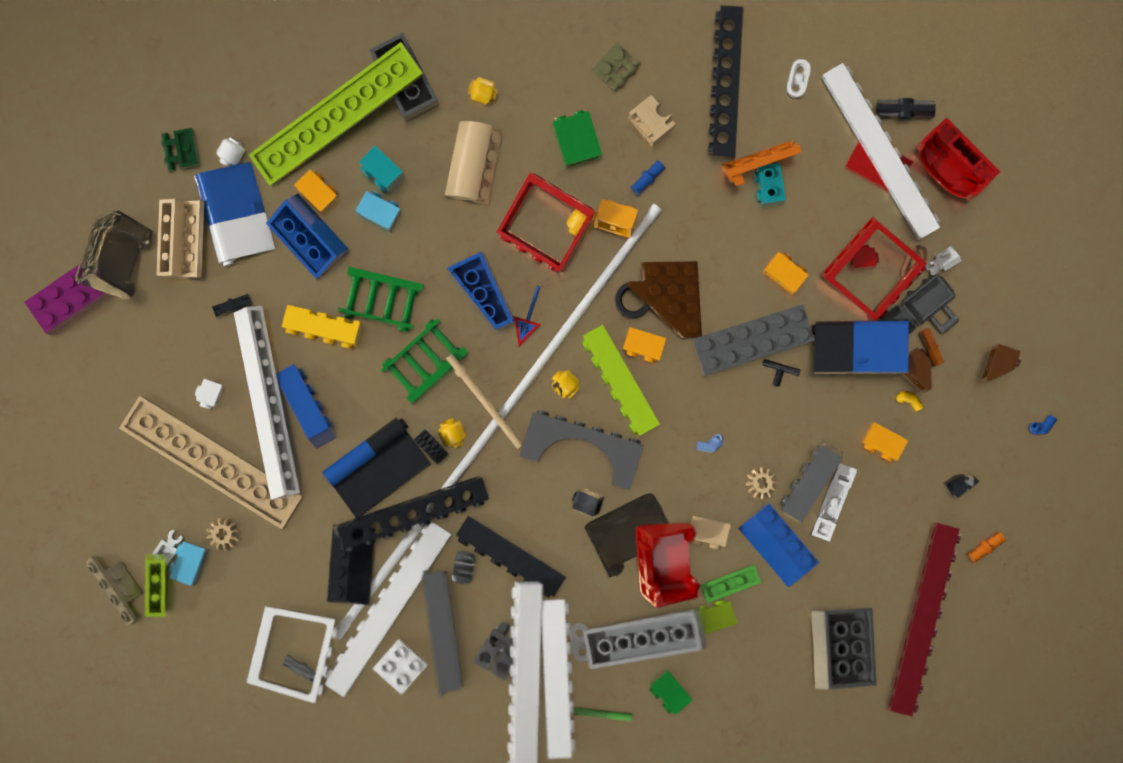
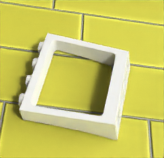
M265 606L247 683L315 703L316 697L321 696L323 685L320 684L321 676H326L328 668L327 665H324L326 657L330 658L332 646H329L331 638L335 639L337 628L334 627L335 619ZM275 615L324 623L327 626L312 690L309 694L259 679L262 660Z

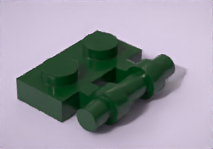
M193 128L173 131L174 139H169V133L161 134L162 141L160 143L165 154L163 160L168 172L175 171L174 163L179 162L180 169L200 166ZM172 146H176V156H172Z

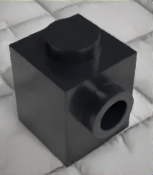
M586 488L580 489L575 492L572 498V502H574L572 509L592 517L600 513L605 496Z

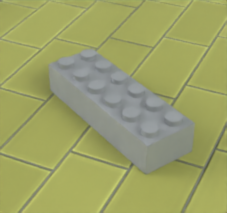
M699 608L592 627L583 631L590 669L698 651L707 647Z

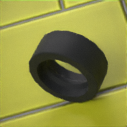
M625 283L616 293L615 305L623 316L639 318L649 310V306L644 302L640 310H627L623 306L622 297L631 288Z

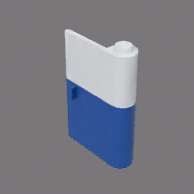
M251 162L195 175L201 201H204V212L219 264H223L224 267L235 264L234 261L240 257L275 250L270 228L266 224L268 220Z

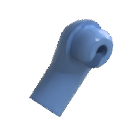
M716 434L708 442L698 441L696 450L710 453L715 452L723 445V436Z

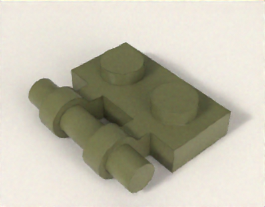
M617 42L597 63L592 72L605 84L612 79L614 83L610 87L616 92L619 87H623L626 84L625 81L631 74L634 75L637 72V68L641 63L637 59L629 63L627 60L631 57V54ZM623 66L626 70L618 76L616 72Z

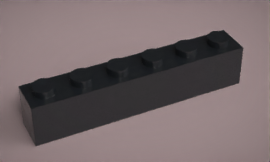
M467 516L456 534L459 537L458 542L465 546H468V544L474 546V552L482 557L485 554L492 558L490 562L498 567L501 564L508 568L506 572L514 577L520 575L525 578L523 582H539L542 584V594L548 598L550 595L553 597L556 595L566 579V576L470 516Z

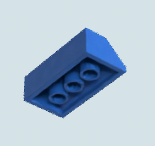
M298 193L287 198L266 222L269 228L316 279L335 265L349 250Z
M770 503L766 504L738 528L787 587H790L820 563Z

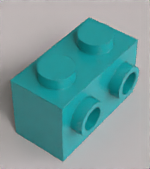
M774 163L756 168V172H753L755 183L759 185V190L756 191L758 202L761 201L762 206L785 203L786 196L781 164Z

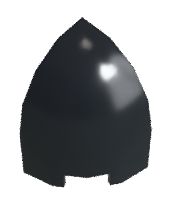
M959 473L943 484L954 499H957L974 487L979 480L968 473Z

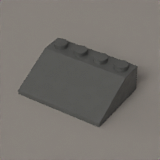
M856 608L811 611L816 689H840L877 685L873 609Z

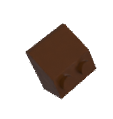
M1002 344L993 346L980 383H987L1015 370L1016 367L1018 368L1022 357H1020L1021 351Z
M915 348L908 353V374L903 375L922 393H925L932 388L931 360L928 358L929 354L921 348L919 350Z

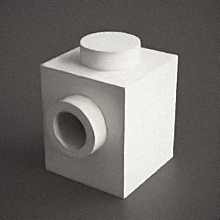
M203 379L202 385H198L195 392L196 401L201 402L199 406L211 409V406L217 408L225 386Z

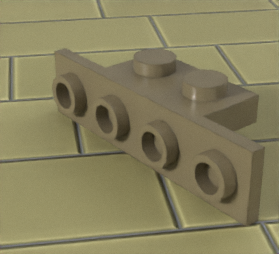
M93 555L86 562L89 572L96 576L100 588L106 591L110 603L114 607L116 606L120 612L121 619L129 626L132 625L137 618L127 603L140 596L142 592L121 562L105 571L95 555Z

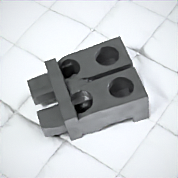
M501 622L496 629L492 630L473 662L488 671L498 654L499 657L490 672L505 681L510 672V665H513V657L510 656V646L513 645V638L510 639L505 636L511 626Z

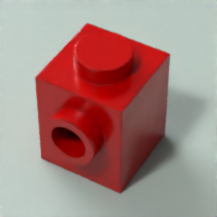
M863 245L850 260L851 271L874 269L876 263H879V254L875 252V247L869 248V245Z

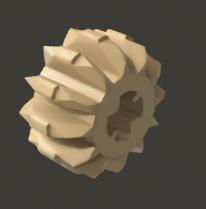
M760 467L759 474L755 469L752 470L755 477L747 475V478L752 480V482H746L745 485H752V488L748 489L747 492L755 491L753 498H756L760 493V499L764 500V493L770 498L772 495L769 490L777 491L776 488L772 487V485H777L778 481H772L776 474L769 476L771 469L768 468L764 474L763 467ZM762 478H764V483L767 485L766 487L763 486L761 489L759 488V483L757 482V480H762Z
M219 518L218 525L215 522H211L214 529L207 528V531L211 532L212 535H208L206 538L213 539L210 546H214L217 543L216 550H220L223 545V549L227 551L228 544L231 547L235 546L232 539L235 541L239 540L238 537L234 536V534L239 533V530H233L236 523L229 525L230 519H226L223 524V520ZM222 529H224V532H227V535L224 536V540H222L223 537H219V534L222 533Z

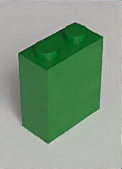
M579 110L574 112L573 116H559L555 118L556 121L552 122L565 168L602 158L601 148L589 111Z

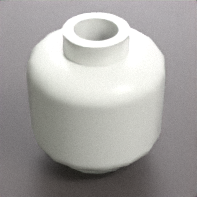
M232 137L223 139L216 152L218 157L221 158L219 162L228 167L231 164H239L245 153V149L242 147L243 143Z

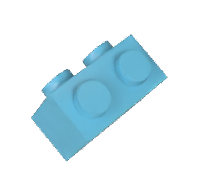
M373 190L371 193L366 191L356 209V213L391 231L401 213L400 208H398L399 204L390 199L388 202L381 199L382 195Z
M184 541L182 544H179L175 555H178L176 562H172L169 568L170 578L194 586L208 549Z

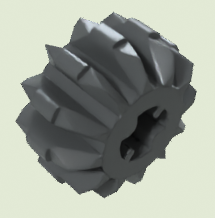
M465 551L456 554L452 576L453 581L460 584H469L472 581L475 564L474 554Z

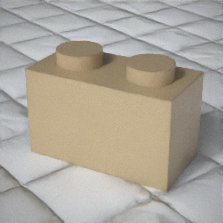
M696 516L691 517L690 524L695 527L696 537L690 543L702 546V542L710 544L709 548L718 550L721 549V546L726 547L731 524Z

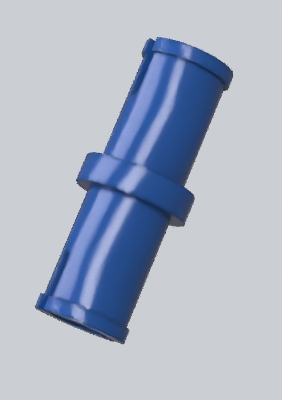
M656 160L647 171L641 173L642 176L630 186L637 195H640L649 184L655 182L654 179L666 169L659 160Z

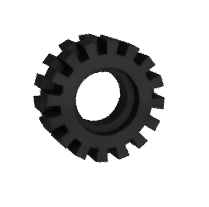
M425 429L414 439L437 465L448 455L444 448Z

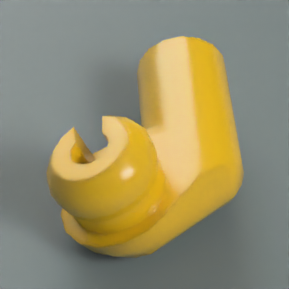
M904 390L896 396L897 401L901 404L904 402L911 403L916 412L924 408L918 396L913 392Z

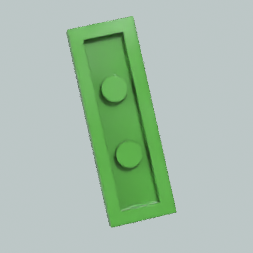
M755 565L704 583L700 587L706 602L710 603L760 584L761 580Z

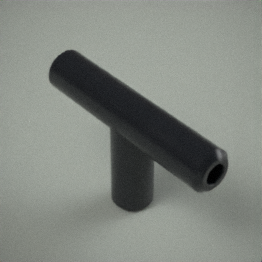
M764 359L762 363L764 367L777 370L773 385L777 387L780 386L784 373L799 376L801 371L798 368Z

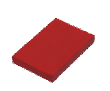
M859 141L845 168L889 192ZM901 155L900 160L902 164H906L910 168L913 161Z

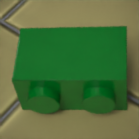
M668 670L650 683L652 687L650 692L656 699L660 697L665 702L662 706L669 714L672 712L674 715L678 714L693 701Z

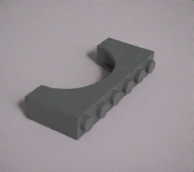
M538 410L537 413H532L520 457L539 462L543 452L558 441L565 439L585 440L596 445L608 457L613 471L612 485L631 490L644 446L640 444V440L630 438L628 441L622 439L621 434L614 432L608 435L603 433L604 429L594 426L592 429L585 428L586 424L574 421V424L566 422L567 418L556 415V418H552L545 411Z

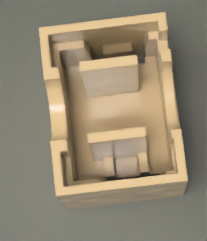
M650 95L629 112L628 118L653 147L672 132L676 124L674 121L668 122L672 117L671 114L666 117H661L657 114L656 111L662 103H658Z

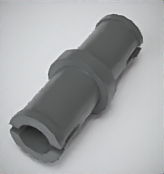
M287 655L282 666L297 673L296 676H302L313 683L316 671L306 666L307 663H301Z

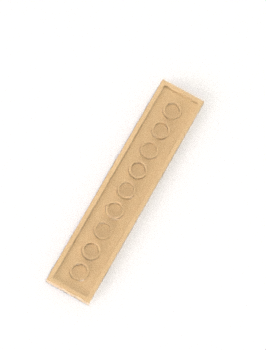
M141 396L138 397L119 427L122 431L282 530L303 498L301 495L296 494L288 498L271 500L267 477L264 472Z

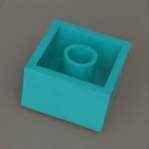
M376 146L359 161L362 173L369 180L373 178L375 185L383 193L387 191L390 194L405 178L403 171Z

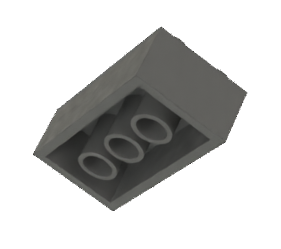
M404 33L369 49L375 62L401 42L423 72ZM425 74L393 97L405 121L439 104Z

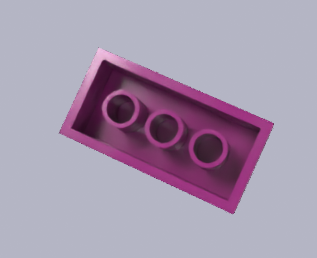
M87 258L27 299L24 303L43 331L48 335H52L112 294L113 290L93 261Z

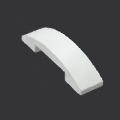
M839 463L826 492L811 535L830 542L857 469Z

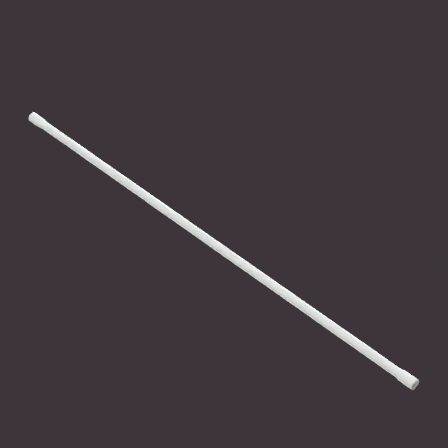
M655 204L650 207L643 220L632 233L631 238H628L498 413L504 420L648 227L653 224L662 212L660 207ZM494 419L442 488L456 484L499 428ZM433 503L427 506V513H431L434 510ZM417 524L412 526V529L409 530L373 578L370 598L425 525L419 526ZM365 605L352 606L346 616L336 626L335 637L337 639H342Z

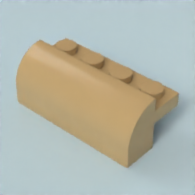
M460 121L445 196L488 205L503 134L502 130L481 122Z
M159 200L156 276L174 279L202 277L204 201Z

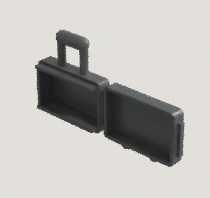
M939 274L933 275L929 279H923V284L916 290L908 291V296L900 303L903 308L896 305L891 310H887L886 314L877 321H909L910 335L916 330L914 322L921 326L930 319L941 333H946L959 322L958 317L947 306L956 297V294L943 277ZM942 308L951 317L943 325L934 317Z

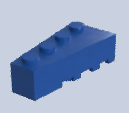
M479 252L447 268L496 330H501L516 323L485 253Z

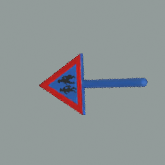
M540 286L536 287L527 318L522 319L514 316L519 347L541 325L530 321Z

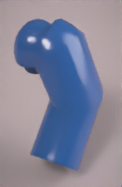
M1049 415L1042 423L1033 422L1030 425V431L1035 435L1048 434L1057 419Z

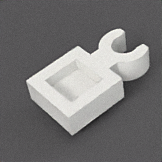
M950 246L934 255L935 260L927 261L925 267L927 271L930 270L933 276L942 268L946 271L961 262V258Z
M174 530L169 532L168 541L162 539L152 553L165 554L166 566H169L175 557L177 550L175 545L181 543L184 536L180 535L178 540H174Z

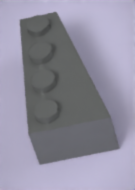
M825 440L822 441L820 446H816L812 453L813 458L810 462H806L801 470L803 472L800 479L796 478L791 488L793 490L791 494H786L781 502L783 505L782 511L801 523L843 458V451Z

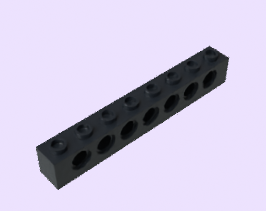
M721 5L715 15V22H718L719 26L714 34V41H718V44L713 52V60H717V63L712 71V78L716 79L715 86H712L711 97H715L714 105L711 104L710 116H714L713 123H710L709 135L713 136L712 142H709L708 154H712L711 159L734 160L736 156L743 7ZM731 23L734 28L728 31L723 25ZM728 41L733 47L725 49L722 44ZM728 60L732 66L724 68L721 62ZM722 79H728L731 85L728 87H724L721 85L720 81ZM725 97L729 100L730 104L723 106L720 104L719 99ZM725 116L729 122L723 125L718 121V118ZM719 135H725L728 141L726 143H720L717 140V137Z
M476 476L334 525L333 528L340 548L352 551L357 549L359 544L369 545L376 542V538L383 537L385 539L392 537L394 532L399 530L401 532L409 531L412 529V526L429 524L430 520L434 518L438 520L444 519L449 516L448 513L454 511L455 513L464 512L467 510L466 507L471 505L473 507L481 506L489 498L483 478ZM468 490L470 497L464 501L462 494ZM447 497H451L452 504L445 507L444 500ZM429 503L434 505V510L431 513L426 512V506ZM414 509L416 516L413 519H409L408 512ZM397 516V524L391 526L389 523L390 518ZM378 522L380 524L379 530L372 532V524ZM360 528L361 536L354 538L353 531Z

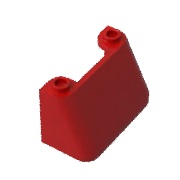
M690 523L650 524L636 527L640 590L643 597L655 608L698 598L700 585L698 580L690 574L689 543L693 542L694 537H696L695 527Z

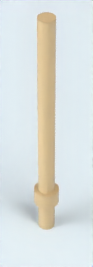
M453 354L449 355L446 359L455 369V374L463 379L517 449L520 448L523 443L468 375V370L465 366H461Z

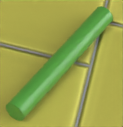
M577 707L574 709V715L632 722V714Z

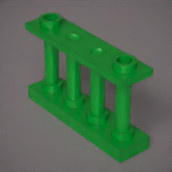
M348 266L347 275L351 277L352 283L346 308H338V312L342 314L341 317L353 319L354 316L398 327L397 330L409 332V329L414 330V325L409 324L415 295L423 293V284ZM362 279L370 281L369 284L371 285L364 313L353 311L359 283L362 282ZM381 284L388 285L389 292L383 317L373 316L371 314L377 289ZM399 288L407 290L406 293H408L401 322L390 320L396 292L399 291Z
M438 318L435 321L431 319L424 326L426 329L393 359L390 357L382 363L383 368L380 369L384 374L389 370L404 386L409 395L407 400L412 405L453 369L448 361H442L423 340L430 332L440 340L458 362H461L469 354L464 347L461 349L459 347L456 348L437 327L441 323ZM416 345L435 363L437 371L433 374L427 373L409 353ZM401 358H404L422 378L421 381L423 383L418 388L416 385L413 386L395 366Z

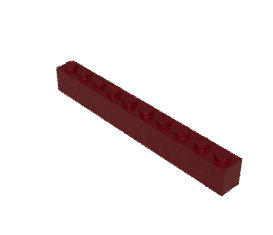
M934 523L887 709L891 712L913 717V714H916L918 711L919 702H917L918 694L921 695L924 684L921 682L923 675L926 676L928 671V664L926 662L927 658L932 655L933 646L931 642L932 638H935L937 635L938 627H936V622L942 615L943 609L940 606L942 600L944 601L947 595L945 586L946 582H949L951 579L952 571L950 566L956 559L957 552H954L956 544H959L961 539L960 528Z

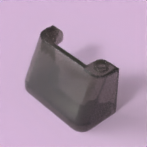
M118 209L99 216L92 226L76 274V282L122 299L132 298L136 288L135 283L130 281L139 251L148 248L152 242L153 231Z
M654 494L642 495L590 521L585 526V530L609 578L621 574L624 569V562L637 556L636 527L650 524H669Z

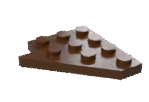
M698 261L641 263L642 281H629L627 285L681 338L701 337Z

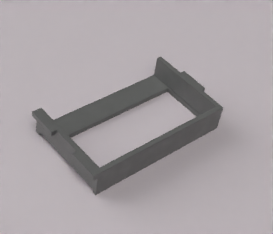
M424 570L422 579L439 697H443L447 692L461 690V686H463L447 571L428 574V570Z

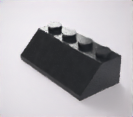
M333 528L327 602L370 605L375 542L369 545L359 544L357 545L358 548L352 551L342 550ZM357 528L353 531V537L359 538L361 536V529ZM371 528L372 532H375L376 528Z

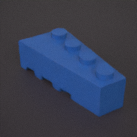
M293 364L276 374L277 382L308 440L316 449L334 440L336 436L331 429L332 423L328 416H324L322 413L324 408L319 400H315L313 396L315 392L310 383L306 384L304 379L307 377L302 368L298 369Z

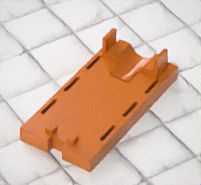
M790 140L721 165L724 175L730 179V182L734 181L735 186H739L745 183L742 173L792 155H797L802 151L798 143Z

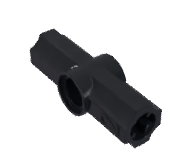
M913 98L877 100L876 106L878 117H897V119L901 120L934 118L936 111L935 101L914 100Z

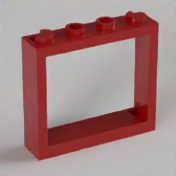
M530 172L496 233L501 235L500 238L507 243L513 242L517 245L516 248L524 253H531L534 260L540 263L544 261L549 264V269L558 273V271H565L599 211L538 174ZM534 185H537L587 216L561 262L509 231Z
M872 216L824 270L822 275L876 321L886 314L890 304L898 301L900 298L899 294L912 285V280L916 275L923 273L927 263ZM879 229L913 258L916 263L877 307L872 310L837 281L835 277L876 230Z

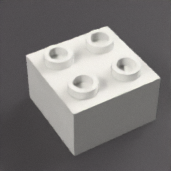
M398 639L374 666L373 670L402 695L428 666V663L406 643Z

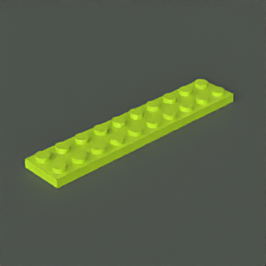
M400 42L251 152L249 156L269 186H273L416 81L424 73L403 43Z

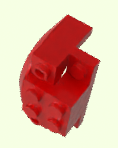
M947 117L916 147L919 150L922 164L933 179L951 194L967 199L969 202L1001 172Z

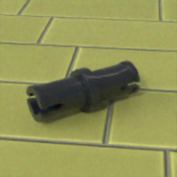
M247 293L234 299L229 298L226 302L212 306V309L217 318L229 312L235 313L240 308L252 305V302Z

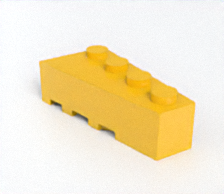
M287 305L282 328L286 329L285 333L297 335L298 332L305 334L304 338L315 340L318 337L322 338L324 343L334 345V342L342 343L341 347L352 349L353 346L358 347L363 324L360 321L353 320V322H350L346 318L338 316L333 318L325 313H313V311Z

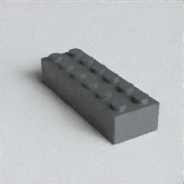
M802 304L694 338L692 343L703 377L813 343L815 339Z

